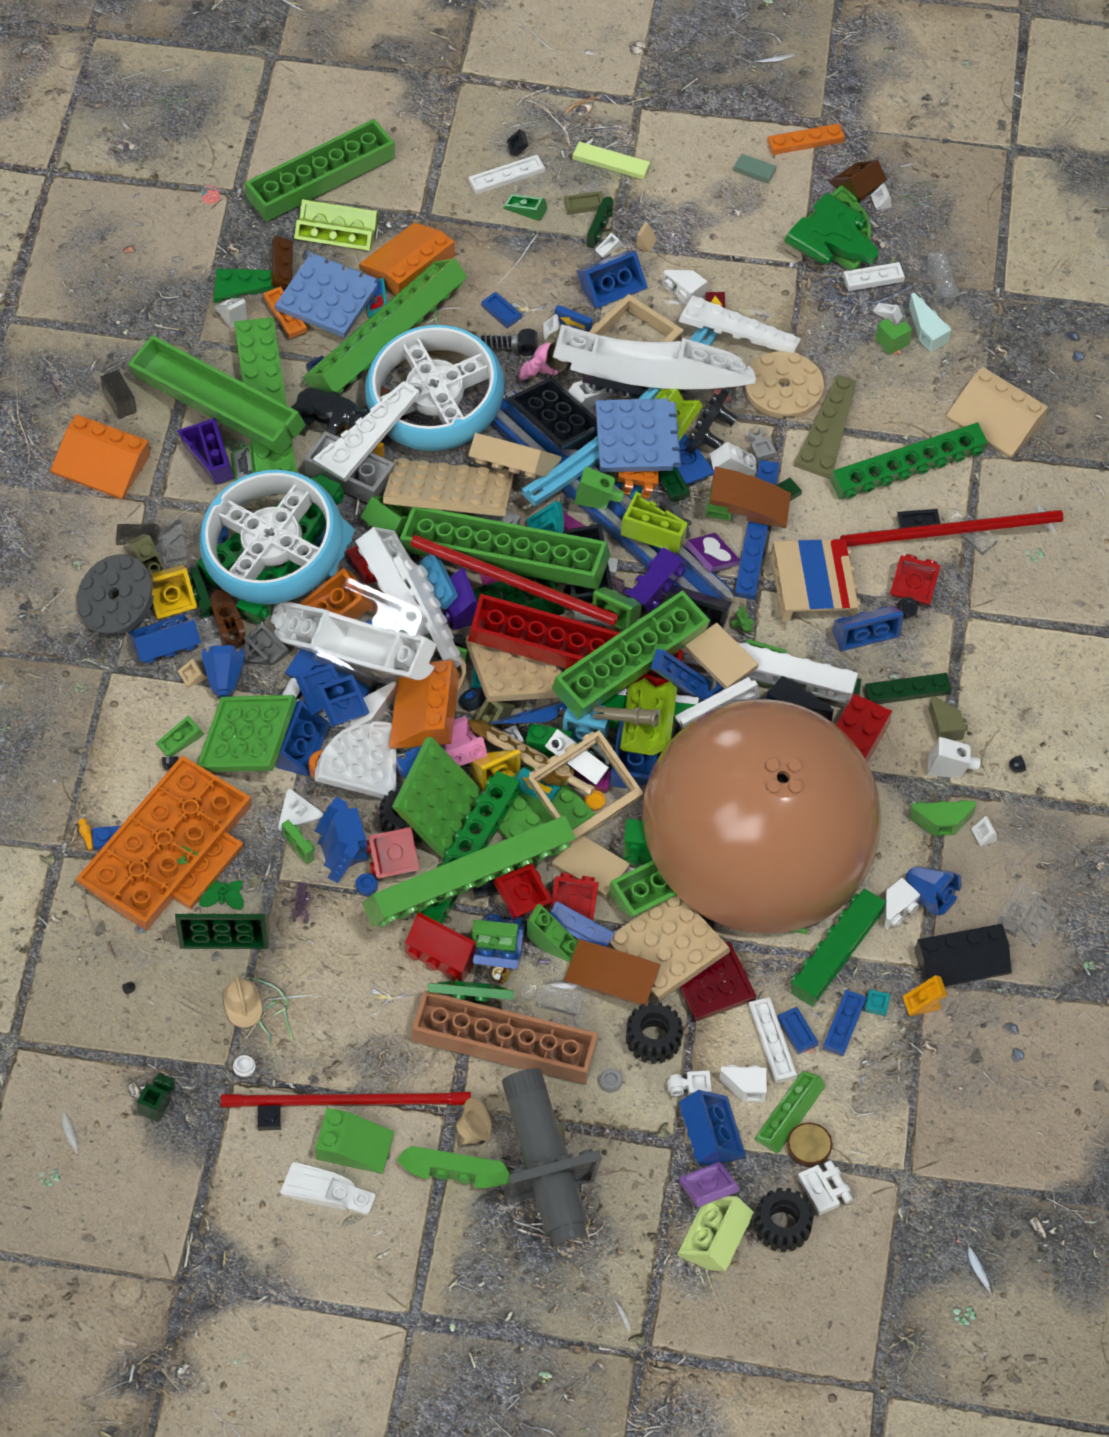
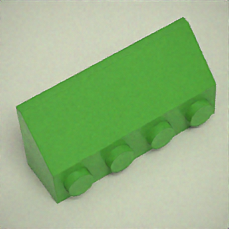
M653 860L610 881L609 894L620 911L632 918L677 896L661 876Z

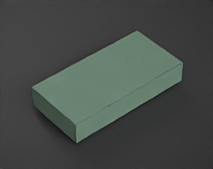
M741 154L734 166V171L769 184L776 171V166Z

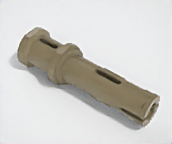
M597 705L594 708V712L604 713L594 714V719L632 722L634 725L647 724L652 725V727H658L659 709L645 710L641 707L624 709Z

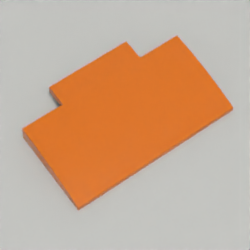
M182 755L77 876L76 882L146 931L173 899L192 910L204 892L208 890L211 884L217 880L243 849V842L229 835V833L251 808V797ZM183 845V846H185V847L191 849L192 851L189 852V851L185 850L184 848H182L181 846ZM183 855L188 863L180 865L176 859L179 860Z

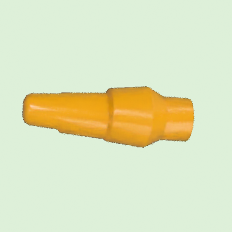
M86 819L78 820L79 832L84 838L88 850H93L91 828L87 824Z

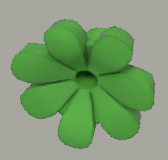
M742 606L737 611L738 618L731 621L734 628L742 626L745 632H752L754 622L751 618L748 619L749 614L745 607Z

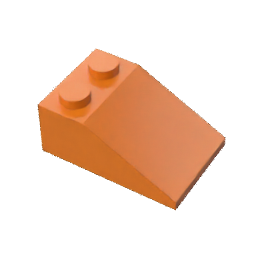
M345 568L298 603L325 609L351 619H358L374 606L356 576Z

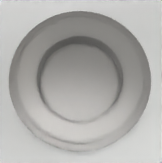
M615 1069L604 1070L599 1079L600 1087L609 1093L618 1091L622 1085L621 1074Z

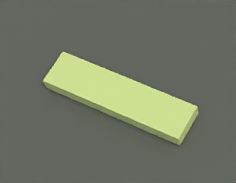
M578 142L572 158L573 160L643 180L650 167L649 161L583 142Z

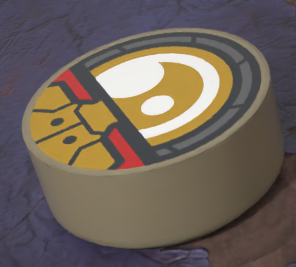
M490 966L488 970L490 980L496 984L507 982L511 974V968Z

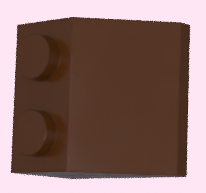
M869 160L854 163L829 181L836 189L841 185L844 186L859 201L868 196L867 193L870 191H875L887 178L879 161Z

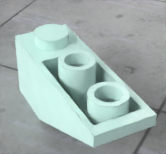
M912 293L909 308L919 341L932 353L950 341L951 328L938 317L934 310H931L922 298Z

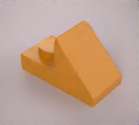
M935 975L902 997L909 1016H915L940 1010L939 1001L948 995L941 976Z

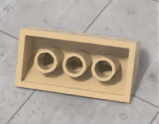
M478 433L474 434L469 452L470 457L476 458V463L487 465V462H491V467L502 470L506 466L509 467V472L520 474V471H524V476L535 479L537 475L545 477L561 461V456Z

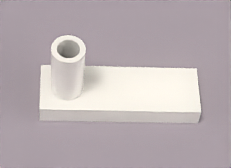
M557 729L545 747L555 755L561 756L569 745L576 742ZM587 750L567 763L595 785L599 783L610 768Z

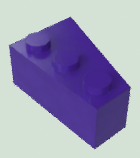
M216 418L177 430L182 444L215 485L235 478Z
M663 547L648 564L649 569L645 575L639 574L636 578L638 583L632 590L627 588L624 593L628 598H633L641 603V609L649 614L663 604L662 601L671 585H674L677 579L685 574L687 564L682 558Z

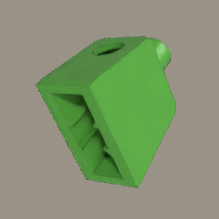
M585 466L573 504L606 509L609 500L621 503L624 491L613 488L614 477Z

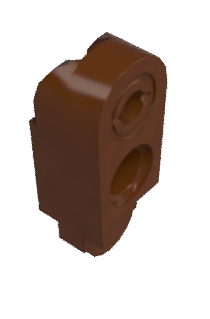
M217 590L211 594L210 602L221 641L224 645L239 648L245 643L244 623L229 593ZM236 635L238 637L236 640H231L230 636Z

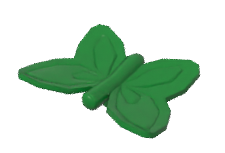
M215 880L201 896L199 905L201 907H210L216 904L218 900L219 904H224V900H226L227 905L233 909H243L244 901L239 893L243 882L238 880L226 884V882L220 884L219 881Z

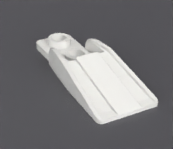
M297 1162L291 1164L280 1194L286 1197L335 1209H348L363 1215L370 1214L376 1198L374 1193L356 1188L351 1180L341 1175Z

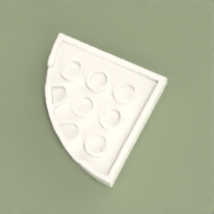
M379 721L362 725L358 723L337 734L320 755L315 771V781L378 798H383L385 795L388 796L390 790L396 791V749L389 748L392 723Z

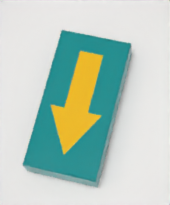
M522 768L516 777L520 781L521 792L540 800L527 782L530 776L529 773L532 771ZM542 780L539 781L538 784L552 803L560 791V786L550 785Z

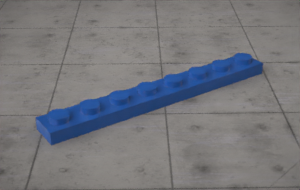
M760 460L756 478L776 485L780 463ZM748 521L735 597L755 600L768 525Z

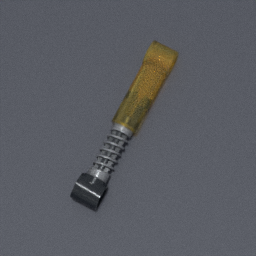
M421 325L414 326L411 329L421 327ZM522 329L517 335L511 334V336L507 334L505 336H502V334L500 336H497V334L486 336L484 334L483 336L481 333H477V331H468L479 337L492 349L494 347H497V349L499 347L510 349L511 347L513 350L518 349V352L523 356H532L537 349L538 334L533 329Z

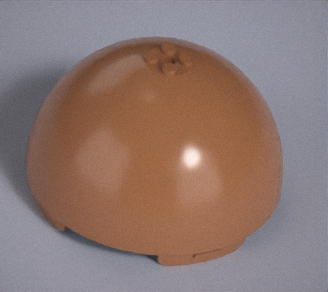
M750 699L733 702L710 710L690 722L673 737L655 762L647 781L643 799L642 818L647 846L653 862L669 887L685 903L707 919L720 925L746 932L783 933L799 930L826 919L845 905L860 888L874 861L879 844L881 830L879 794L872 772L861 751L839 727L827 718L806 707L780 700ZM785 774L788 777V782H779L777 775Z

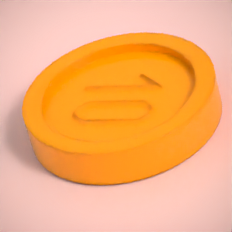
M594 790L591 796L585 795L584 802L592 811H599L605 806L606 798L602 792Z

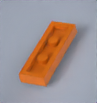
M280 286L263 293V297L286 335L291 339L306 333L307 327L303 321L275 310V304L284 293Z

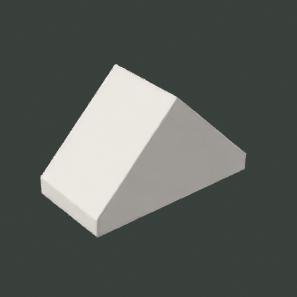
M230 298L214 306L230 328L234 327V321L247 320L246 302L244 299Z

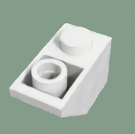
M665 270L663 272L662 285L668 291L673 292L682 302L688 304L692 295L700 298L705 295L707 281L694 270Z
M729 442L710 453L713 470L717 466L747 475L757 473L755 457Z
M903 878L886 890L884 899L886 901L884 909V928L886 930H889L892 926L897 927L903 921L904 916L908 913H914L919 907L920 894Z
M727 1065L721 1067L720 1081L742 1102H765L767 1093L766 1068L756 1065L749 1067Z

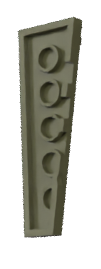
M837 375L795 460L794 467L830 479L835 468L856 384L855 380Z

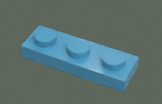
M428 553L419 565H422L427 570L428 580L434 587L433 592L441 604L440 608L446 610L458 597V594L441 558Z

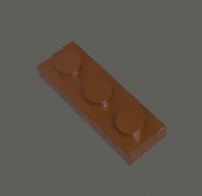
M275 235L272 239L271 285L281 286V288L286 289L292 281L293 241Z

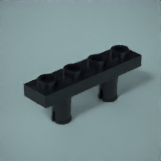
M722 389L718 395L716 393L713 394L708 402L711 406L705 408L701 415L704 418H700L694 427L697 431L693 430L687 439L690 443L686 450L693 454L702 442L714 450L723 445L724 441L712 434L709 428L716 417L730 427L737 420L738 416L724 408L723 405L729 392Z

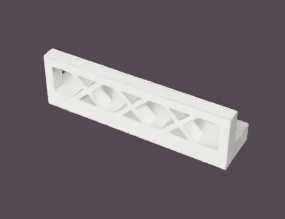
M747 677L675 716V720L682 730L702 714L717 707L733 702L756 699L760 697L758 684L755 680L751 681Z

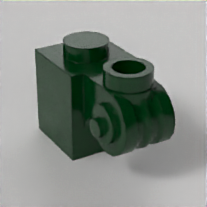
M160 1072L153 1079V1086L146 1083L136 1102L138 1113L160 1122L169 1105L168 1097L175 1089L176 1079Z

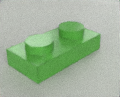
M289 819L281 824L283 836L307 865L314 861L315 847L309 839L305 840L298 825H293Z

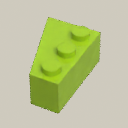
M636 491L623 517L621 536L659 548L664 547L671 552L679 554L685 541L688 523L668 510L666 512L656 507L657 504L655 502L646 501Z

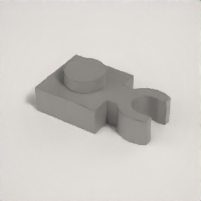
M761 427L758 428V435H754L751 430L748 432V439L751 441L750 448L757 462L776 457V450L769 437L763 438L764 431Z

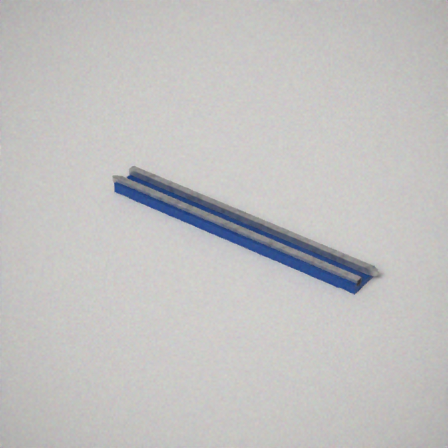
M510 390L505 394V400L502 401L501 407L491 425L509 442L561 456V461L556 466L579 451V449H560L507 401L508 397L516 394V392ZM596 465L592 467V469L600 472V468ZM581 476L561 489L573 501L575 500ZM614 482L613 488L622 491V488ZM623 495L621 503L609 500L606 509L578 505L598 524H602L604 530L643 566L649 569L648 564L662 548L621 536L622 520L633 498L629 495ZM682 545L679 554L672 552L682 558L687 564L685 574L678 578L674 585L732 602V589L714 572H709L690 550Z

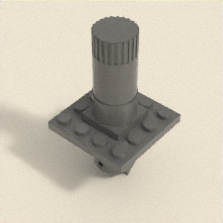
M540 1068L526 1069L510 1074L503 1078L502 1085L520 1142V1150L526 1170L525 1167H521L511 1171L512 1174H509L503 1196L505 1204L509 1205L535 1197L546 1236H551L554 1247L571 1239L588 1238L585 1226L589 1222L578 1185L594 1181L602 1159L600 1151L587 1149L579 1152V1155L573 1157L572 1153H567Z

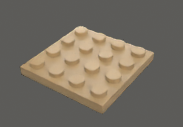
M468 636L466 637L465 642L487 702L559 698L552 690L555 677L562 673L559 666L467 641Z
M678 895L633 919L617 930L609 942L612 949L661 964L651 992L658 1001L730 952L727 944L697 911L685 903Z

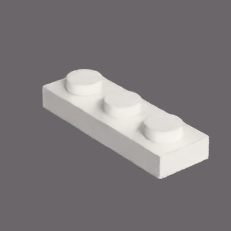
M899 262L843 272V278L848 291L904 282L905 278Z

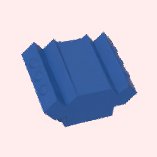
M335 797L323 813V817L319 820L315 832L322 835L317 844L321 845L325 857V864L323 866L332 870L327 878L338 883L348 867L367 861L368 856L366 837L357 807L348 809L346 801Z

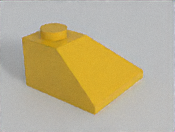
M519 749L491 752L487 756L471 762V774L482 792L486 790V783L489 777H493L496 771L510 777L520 771L521 752Z

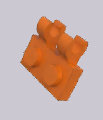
M658 471L617 472V482H623L622 491H624V495H630L634 484L642 486V498L650 499V493L658 485Z

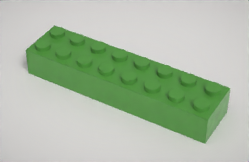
M372 119L246 181V198L267 222L300 206L302 199L312 200L394 159L395 142L378 122Z
M682 590L556 676L552 690L577 719L580 720L594 710L596 705L600 706L652 670L651 667L656 649H663L671 655L675 654L690 641L706 631L710 620Z

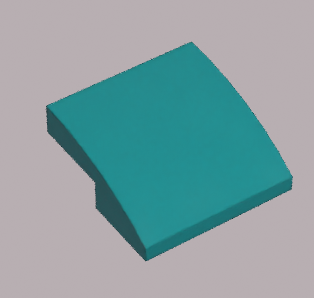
M554 501L527 518L528 527L563 533L564 516L561 502Z

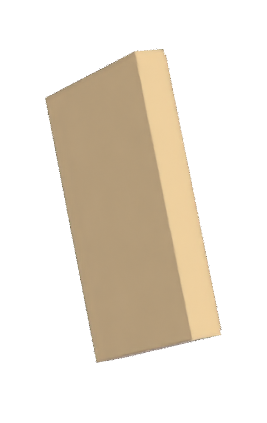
M715 623L685 645V650L724 689L738 683L759 666L718 623Z
M586 837L581 838L572 845L570 844L571 847L557 855L552 862V867L562 873L573 874L574 879L582 880V876L594 877L595 882H599L597 894L604 898H607L609 895L610 881L624 875L630 868V863H627V861Z

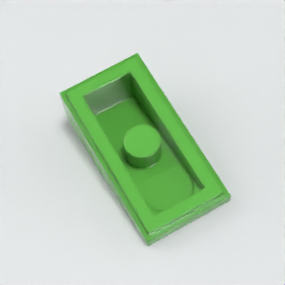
M188 715L158 740L156 744L167 757H171L200 739L204 733Z

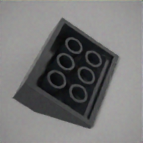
M552 377L507 399L509 403L560 449H581L597 436L596 417Z

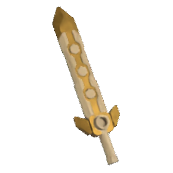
M467 720L472 731L490 743L506 751L519 749L521 760L534 768L538 766L543 768L548 764L547 761L550 757L527 746L505 731L484 720ZM569 764L563 765L542 779L543 782L556 786H564L569 783L585 792L588 796H591L595 790L594 786L588 785L574 777V768Z

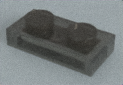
M117 524L116 545H126V541L141 534H147L151 536L154 546H158L159 526L158 524Z

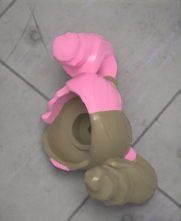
M560 328L551 333L547 340L536 349L533 359L527 361L521 367L518 374L520 380L529 379L538 372L556 376L566 369L568 362H562L557 358H553Z

